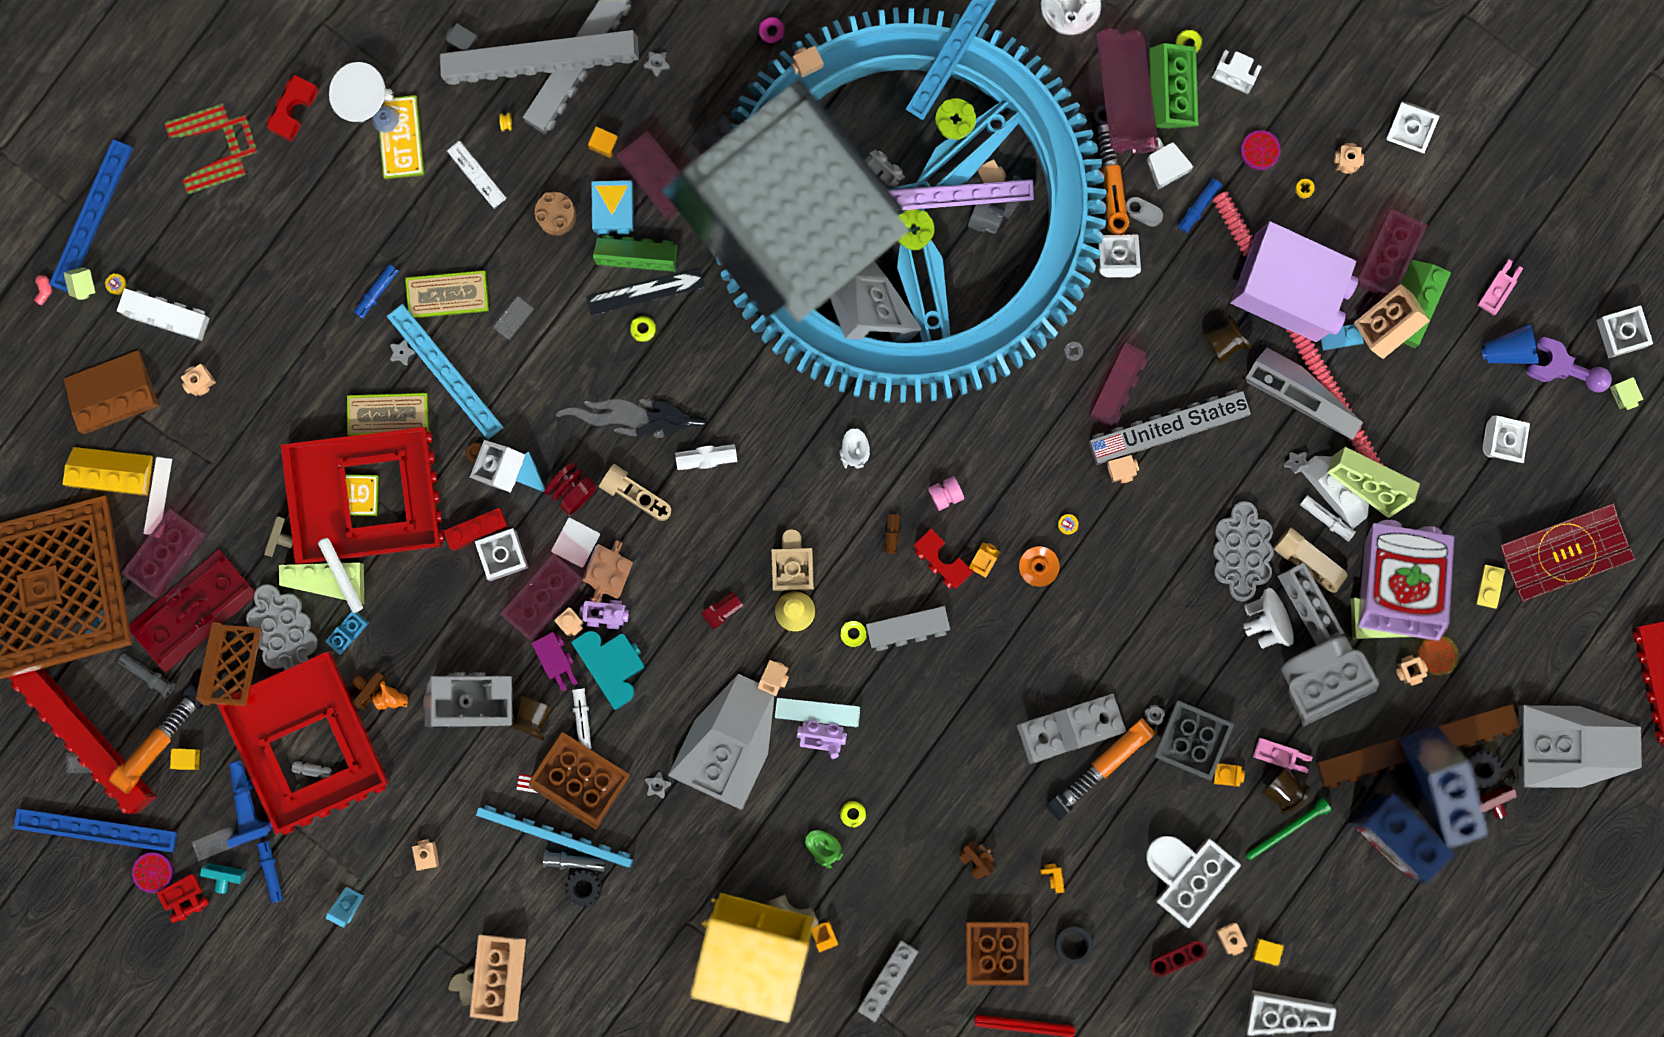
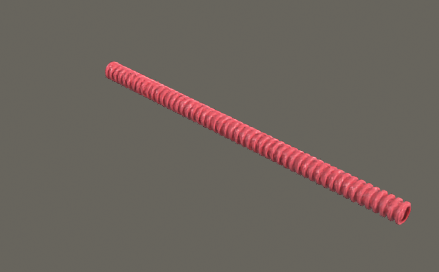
M1223 192L1214 197L1212 202L1216 203L1215 207L1219 208L1218 212L1219 214L1222 213V219L1226 220L1224 223L1228 224V230L1231 229V235H1234V240L1238 241L1237 245L1241 247L1240 251H1243V256L1247 257L1253 242V235H1250V230L1246 229L1247 225L1243 223L1244 219L1240 218L1241 214L1237 213L1238 209L1234 208L1235 204L1231 202L1232 198L1228 197L1229 193ZM1286 329L1290 333L1289 337L1293 338L1292 342L1296 343V349L1299 348V354L1303 355L1301 358L1305 359V365L1308 364V370L1312 371L1311 375H1314L1319 383L1348 408L1349 403L1345 402L1346 398L1342 397L1343 393L1339 392V387H1336L1335 384L1337 382L1333 381V376H1330V370L1327 371V365H1324V360L1320 358L1321 354H1318V349L1314 348L1315 344L1311 343L1310 339ZM1359 429L1353 440L1348 438L1349 441H1352L1351 445L1356 448L1354 449L1355 452L1380 464V458H1377V453L1373 451L1374 447L1370 446L1371 442L1367 441L1368 437L1363 434L1365 433L1364 430Z

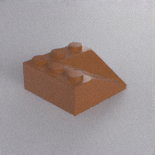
M966 921L967 985H1028L1027 921Z

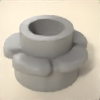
M1152 705L1146 709L1145 717H1147L1146 720L1149 724L1158 725L1162 723L1165 716L1162 708H1159L1158 705Z

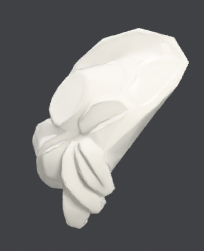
M850 429L843 438L842 449L839 452L845 468L848 465L854 466L856 469L862 468L869 458L870 448L868 440L859 429Z

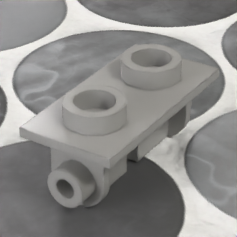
M874 150L869 153L871 156L865 159L876 174L881 170L884 172L879 178L888 187L895 188L899 184L897 180L900 181L905 178L902 174L903 171L897 165H892L888 162L887 156L881 151Z

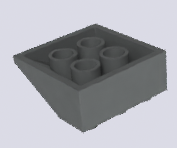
M1175 701L1166 722L1155 758L1211 781L1234 724L1180 701Z

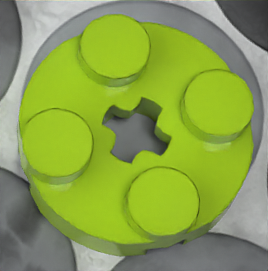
M951 99L944 101L939 107L935 122L944 137L951 140H960L973 131L976 123V114L973 106L962 99ZM955 114H958L962 120L958 121L957 124H953V120H950V117H953Z
M910 209L898 216L907 228H911L913 224L920 228L916 235L909 231L897 240L898 243L908 250H920L931 241L934 235V224L927 212L919 209Z

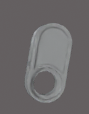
M1132 197L1126 203L1127 214L1148 226H1157L1163 219V212L1160 208L1141 198ZM1132 202L1140 204L1141 209L1139 212H1132L1129 206Z

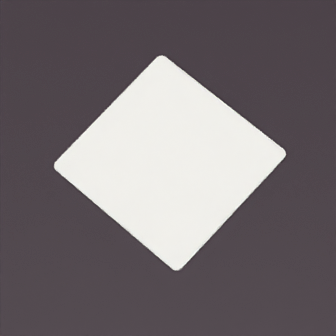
M568 518L551 551L583 567L600 533Z

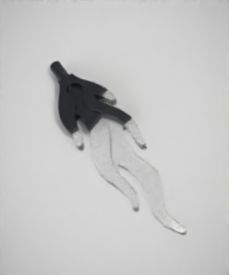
M616 399L599 403L584 402L585 405L592 409L614 410V412L607 414H594L577 408H566L556 413L557 417L574 415L595 426L608 424L628 425L633 427V429L616 428L614 430L617 433L628 436H641L663 428L654 434L655 438L670 436L689 426L705 427L706 419L690 418L689 415L682 413L667 402L647 401L644 399H640L641 404L659 409L660 412L646 411L631 402Z

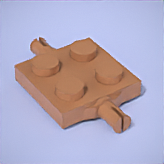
M614 541L612 550L599 544L595 546L582 581L590 584L596 590L592 601H595V603H600L603 594H609L616 599L621 595L633 562L619 554L622 546L620 541Z

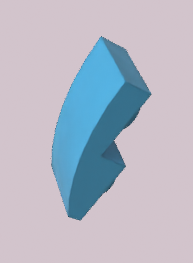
M351 611L343 623L333 631L325 642L341 655L362 633L369 622L358 612L353 613Z

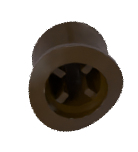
M1232 315L1228 316L1229 321L1224 323L1225 325L1201 333L1220 365L1235 351L1252 348Z
M520 695L516 719H514L512 725L506 727L523 731L544 741V736L541 734L542 727L555 708Z
M1286 767L1266 785L1262 794L1278 803L1279 808L1282 810L1281 814H1286L1299 808L1305 802L1310 787L1307 784L1305 787L1299 784L1288 767Z

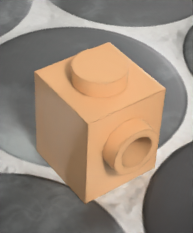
M813 46L807 50L805 47L797 50L795 56H793L791 66L795 74H800L801 78L823 68L824 63L816 47Z
M994 159L982 165L975 172L981 183L1003 182L1006 177L1001 166L998 167Z
M1132 455L1107 462L1112 483L1120 480L1121 483L1133 481V477L1137 475L1136 471H1139L1137 460L1132 459Z
M570 607L554 620L567 636L577 635L583 629L582 625L585 624Z
M770 660L758 688L776 696L780 687H785L789 676H786L788 668L780 662Z
M429 839L417 841L418 846L412 847L417 871L440 866L435 842L429 843Z
M1233 922L1216 930L1227 954L1232 953L1234 956L1244 951L1243 947L1247 946L1237 923Z

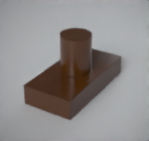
M376 672L370 681H367L361 675L356 676L352 684L361 693L352 704L364 710L373 699V695L381 689L380 682L384 681L386 683L389 678L380 672Z

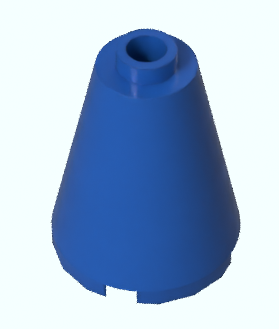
M1531 324L1484 343L1485 348H1481L1483 360L1487 359L1488 363H1539Z

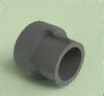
M997 203L976 204L968 228L985 233L986 231L996 234L1006 210L996 205Z

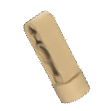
M613 464L599 485L601 489L612 496L617 493L659 521H665L670 517L671 507L668 503L627 477L628 472ZM630 484L633 485L629 493L625 495L624 492ZM643 495L651 498V503L647 506H643L639 502L640 497ZM655 500L658 502L656 504L657 507H666L667 515L662 514L659 516V511L653 508V511L649 510L654 505Z
M1291 527L1281 536L1273 548L1296 566L1304 562L1313 579L1330 592L1336 593L1348 576L1344 569L1306 541L1302 535Z

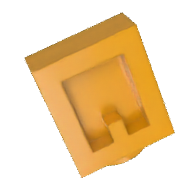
M983 542L969 568L986 578L1000 551L994 545Z
M1218 764L1214 773L1213 784L1240 786V782H1244L1245 772L1241 770L1242 766Z
M1056 864L1044 865V869H1040L1041 874L1053 873V876L1050 877L1051 889H1055L1056 893L1064 892L1061 867H1056Z

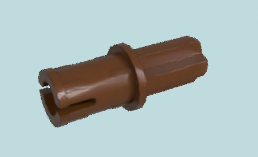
M889 514L887 532L884 534L886 535L884 553L897 554L898 536H900L898 534L900 515Z

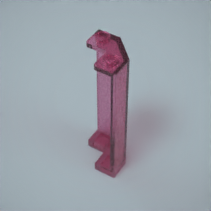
M1104 29L1096 34L1111 148L1116 153H1123L1127 149L1133 150V154L1159 150L1145 37L1137 30H1131L1126 32V34L1120 35L1116 29Z

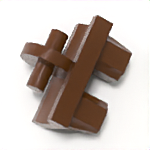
M972 840L963 848L964 851L960 854L959 859L965 865L971 860L975 862L977 866L971 872L976 879L983 876L987 877L995 869L991 863L995 859L990 854L994 850L992 846L986 849L983 844L977 846Z

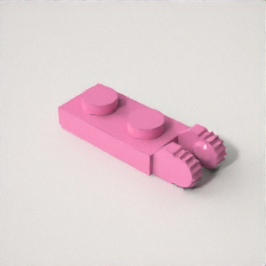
M1510 259L1507 260L1501 271L1497 273L1478 303V306L1494 316L1515 286L1516 280L1523 270L1521 266H1518L1512 277L1506 275L1505 273L1513 262Z
M1262 738L1258 739L1253 755L1254 758L1303 773H1308L1309 769L1301 765H1295L1296 757L1307 762L1312 761L1313 758L1299 753L1298 750Z

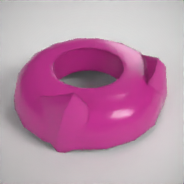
M768 18L761 23L759 34L765 42L776 43L784 38V26L778 18ZM776 26L778 29L777 34L772 37L769 36L767 33L768 28Z

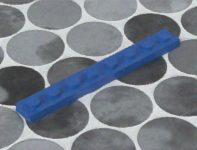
M112 140L49 285L68 292L64 272L81 268L133 150L132 147Z
M17 809L13 828L166 852L175 851L178 833L26 809Z

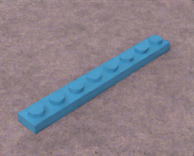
M997 0L971 1L907 106V111L922 120L925 119Z

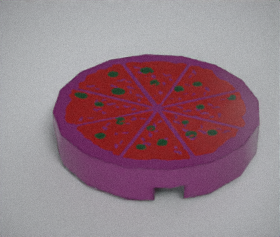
M1264 130L1250 133L1241 145V157L1244 163L1254 170H1267L1278 161L1281 153L1278 139L1272 133Z
M158 852L146 853L135 861L132 868V878L140 890L156 893L165 889L170 884V881H172L173 866L167 857Z

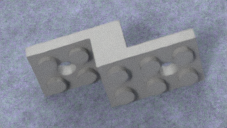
M1114 693L1017 725L1030 764L1126 732ZM1100 714L1105 718L1104 724L1099 719ZM1039 734H1042L1044 737L1043 744L1039 741Z

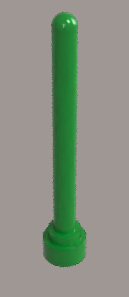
M1322 797L1316 801L1315 808L1246 854V858L1252 860L1317 815L1328 814L1332 811L1329 804Z

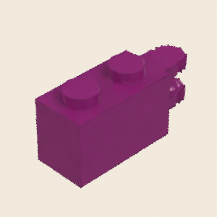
M552 632L531 643L549 679L556 678L562 691L567 688L560 675L566 672L573 685L578 684L572 671L573 667L571 664L574 661L569 652L565 654L562 648L565 644L560 634L556 636Z

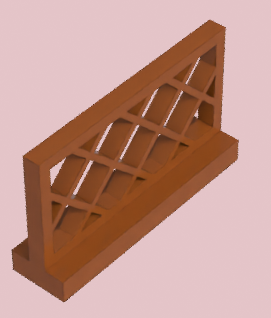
M212 622L196 699L200 703L209 706L211 704L246 706L262 632L261 628L228 626ZM227 632H235L237 637L228 643L226 640ZM248 633H255L254 639L247 644L243 637ZM241 640L245 646L238 652H235L232 646ZM230 649L233 656L224 662L222 655ZM248 650L251 653L250 658L243 663L239 656ZM237 659L241 665L231 672L228 665ZM226 668L229 675L220 681L218 674ZM244 669L246 677L239 682L235 675ZM233 678L236 685L227 691L224 684ZM221 687L225 694L220 698H213L214 692ZM240 688L242 690L241 700H234L231 694Z

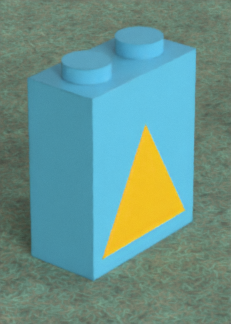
M632 181L592 182V229L594 232H597V235H609V232H617L618 235H628L629 232H634Z

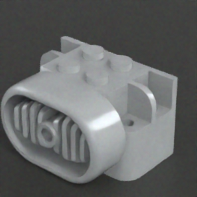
M1345 636L1335 637L1287 661L1281 667V672L1289 685L1290 699L1302 719L1303 727L1376 692L1379 684L1365 656L1359 651H1353Z
M449 673V677H430L423 699L425 726L512 725V677H485V673H469V677H465V673Z

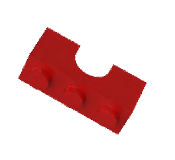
M295 75L293 79H289L287 82L284 96L278 99L277 109L274 114L269 116L267 121V128L271 132L291 142L301 126L297 120L291 118V109L297 104L311 107L319 91L314 84Z
M497 508L443 532L450 549L456 551L473 544L472 542L482 537L492 536L509 529V525L502 509Z
M930 529L913 546L916 549L914 553L921 560L925 558L930 563L928 565L929 569L935 575L939 573L944 578L941 581L949 589L953 587L956 590L973 571L960 558L952 564L942 563L938 558V551L945 542Z

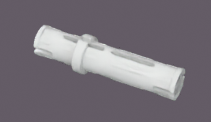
M1308 495L1301 502L1300 506L1308 510L1312 515L1330 527L1329 530L1335 531L1346 541H1349L1356 533V531L1343 523L1340 517L1337 518Z
M585 689L572 690L574 700L573 712H575L578 741L587 748L592 749L587 715L589 706H586Z

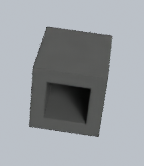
M457 23L446 34L448 44L459 51L473 50L479 42L477 35Z

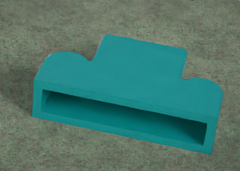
M593 631L586 632L571 642L614 710H618L634 698V687L625 681L645 668L644 663L639 657L641 652L635 643L631 645L626 635L620 634L602 646V637Z

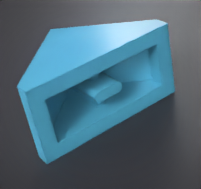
M527 452L525 453L516 482L544 492L545 486L532 455Z

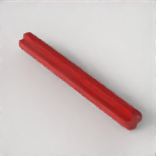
M976 1015L974 1022L975 1026L1067 1037H1074L1075 1026L983 1015Z

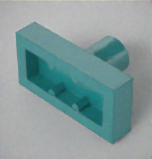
M206 863L201 868L200 876L216 879L214 891L226 893L228 882L240 884L245 879L246 870Z

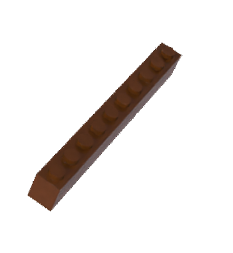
M1513 704L1438 725L1455 747L1464 745V748L1476 745L1475 741L1483 739L1484 742L1496 739L1495 735L1500 733L1503 736L1514 734V729L1520 728ZM1395 738L1315 763L1322 786H1328L1330 789L1340 786V782L1348 780V783L1360 780L1359 776L1367 774L1368 777L1380 774L1379 770L1384 768L1387 771L1399 768L1398 764L1404 763L1405 760L1399 738Z

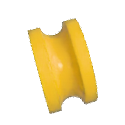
M507 113V115L500 114L501 131H505V129L512 131L510 113Z
M1309 179L1300 180L1296 186L1298 196L1301 198L1310 197L1314 192V183ZM1301 184H1304V186L1308 184L1310 186L1308 193L1306 191L1304 193L1301 192Z

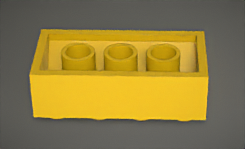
M73 447L65 464L63 485L74 488L148 496L153 456Z

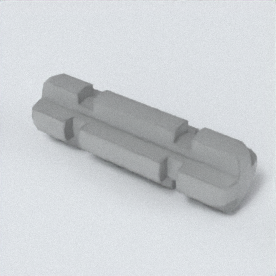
M295 761L292 765V772L300 774L302 772V774L308 776H321L322 779L332 775V769L328 767L321 768L319 765L303 764L300 761Z

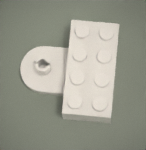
M1168 836L1156 839L1147 850V863L1150 869L1168 884L1155 901L1187 928L1191 927L1241 866L1208 838L1205 839L1195 853L1178 839Z

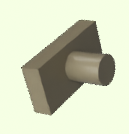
M276 516L264 555L272 557L276 544L291 548L293 544L292 536L281 533L284 518Z

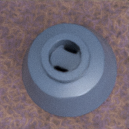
M381 106L377 113L372 116V123L380 132H391L397 127L399 116L394 108Z

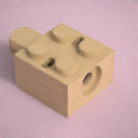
M791 529L784 532L782 536V549L772 550L773 591L814 590L812 548L802 549L801 535L796 530Z

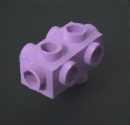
M590 598V601H584V605L580 606L579 616L583 617L582 621L587 622V626L599 627V623L607 624V628L619 629V625L624 626V622H628L629 610H625L626 606L621 605L622 601L610 600V603H602L601 599L600 603H595ZM593 609L599 611V614L595 617L591 614Z
M810 720L808 722L804 721L803 726H799L797 738H801L800 747L829 751L831 758L835 759L839 756L838 752L840 753L841 745H845L847 733H843L844 727H839L835 723L825 725L819 724L816 720Z

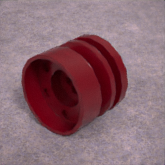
M573 462L559 470L550 480L544 491L547 496L554 493L551 498L554 502L563 497L564 499L559 507L569 516L574 514L598 487L589 477L579 481L578 479L582 471L579 469L574 472L577 466Z

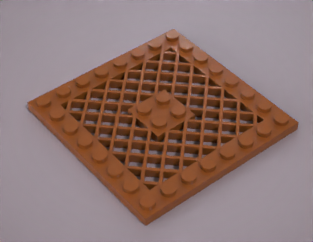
M106 496L0 523V552L4 546L10 549L4 558L0 556V577L4 579L0 585V596L2 594L7 597L0 606V618L4 613L9 615L4 625L0 623V644L4 646L0 651V679L132 645L109 502ZM74 526L71 531L68 530V529H66V528H69V527ZM83 526L87 528V531L80 537L77 535V532ZM53 531H54V533L52 534V536H50V535L47 534V533H50V532H53ZM62 531L68 534L63 542L57 540ZM91 535H92L93 544H92L91 542L87 541V540L90 538ZM44 536L49 540L44 547H41L37 544ZM73 538H76L79 542L73 549L68 545ZM25 541L29 546L23 553L18 549ZM56 543L60 546L53 554L49 552V549ZM86 544L90 546V549L83 555L79 552ZM34 548H37L38 550H40V552L37 555V557L33 559L29 555L34 550ZM66 549L71 553L66 560H63L60 556ZM17 553L21 557L16 564H13L10 560ZM94 553L96 562L90 559ZM47 554L52 558L45 566L40 562ZM76 556H79L82 560L75 567L71 563ZM27 559L32 563L25 571L21 566ZM57 561L62 563L60 569L54 565ZM89 562L94 566L87 574L82 570ZM8 564L13 568L8 573V575L5 576L1 572ZM37 566L43 568V569L35 570V569L37 568ZM69 567L74 571L71 574V576L67 579L62 575ZM19 571V572H21V573H23V574L17 575V581H18V583H17L16 581H14V580H12V579L14 578V576L16 575V573ZM96 572H98L99 580L93 577ZM79 574L85 576L80 585L74 583ZM60 579L66 582L62 588ZM90 581H93L97 584L89 592L85 588ZM9 583H12L15 587L11 593L4 592ZM71 585L77 588L72 597L66 595ZM99 590H101L102 599L96 596ZM82 592L88 595L83 604L76 601ZM18 593L20 595V600L15 598ZM63 597H64L65 599H67V600H69V601L67 602V604H66V605L64 606V608L62 609V608H60V607H58V606L64 605V600H63ZM93 599L99 601L94 611L88 608ZM14 601L18 605L11 613L6 609ZM76 604L80 608L73 616L68 612ZM45 609H46V611L44 612V614L38 612V611H41V610H45ZM54 609L60 612L55 621L48 618ZM102 609H104L105 617L99 614ZM85 610L91 613L86 622L80 620ZM21 611L26 615L24 619L18 617ZM36 614L41 618L36 623V625L33 626L29 622ZM65 616L71 618V621L65 628L60 623ZM96 617L103 620L97 629L91 626ZM16 619L21 623L18 626V628L15 631H13L9 627ZM48 621L52 625L45 633L40 629ZM78 622L83 626L80 629V631L77 634H75L71 630ZM28 626L32 630L25 638L20 634ZM58 627L63 632L58 639L52 637V634ZM88 629H90L91 631H93V632H91V633L85 634ZM8 631L13 635L5 643L1 639ZM37 633H40L43 637L38 644H35L32 640ZM68 634H70L71 636H73L72 638L66 639V637L68 636ZM20 638L24 642L17 650L12 646ZM49 639L53 641V643L46 644ZM29 644L34 647L26 650ZM9 650L15 652V653H11V654L6 655Z

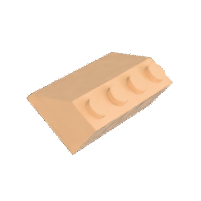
M490 935L478 936L470 1017L504 1022L517 1021L526 939Z

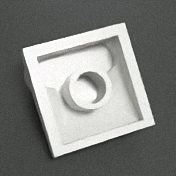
M1401 101L1387 140L1425 153L1439 115L1428 109Z
M1103 235L1102 243H1098L1099 250L1101 251L1099 256L1100 273L1105 277H1133L1140 273L1138 235Z
M1492 416L1485 428L1484 454L1490 458L1495 457L1524 463L1530 423L1501 416Z

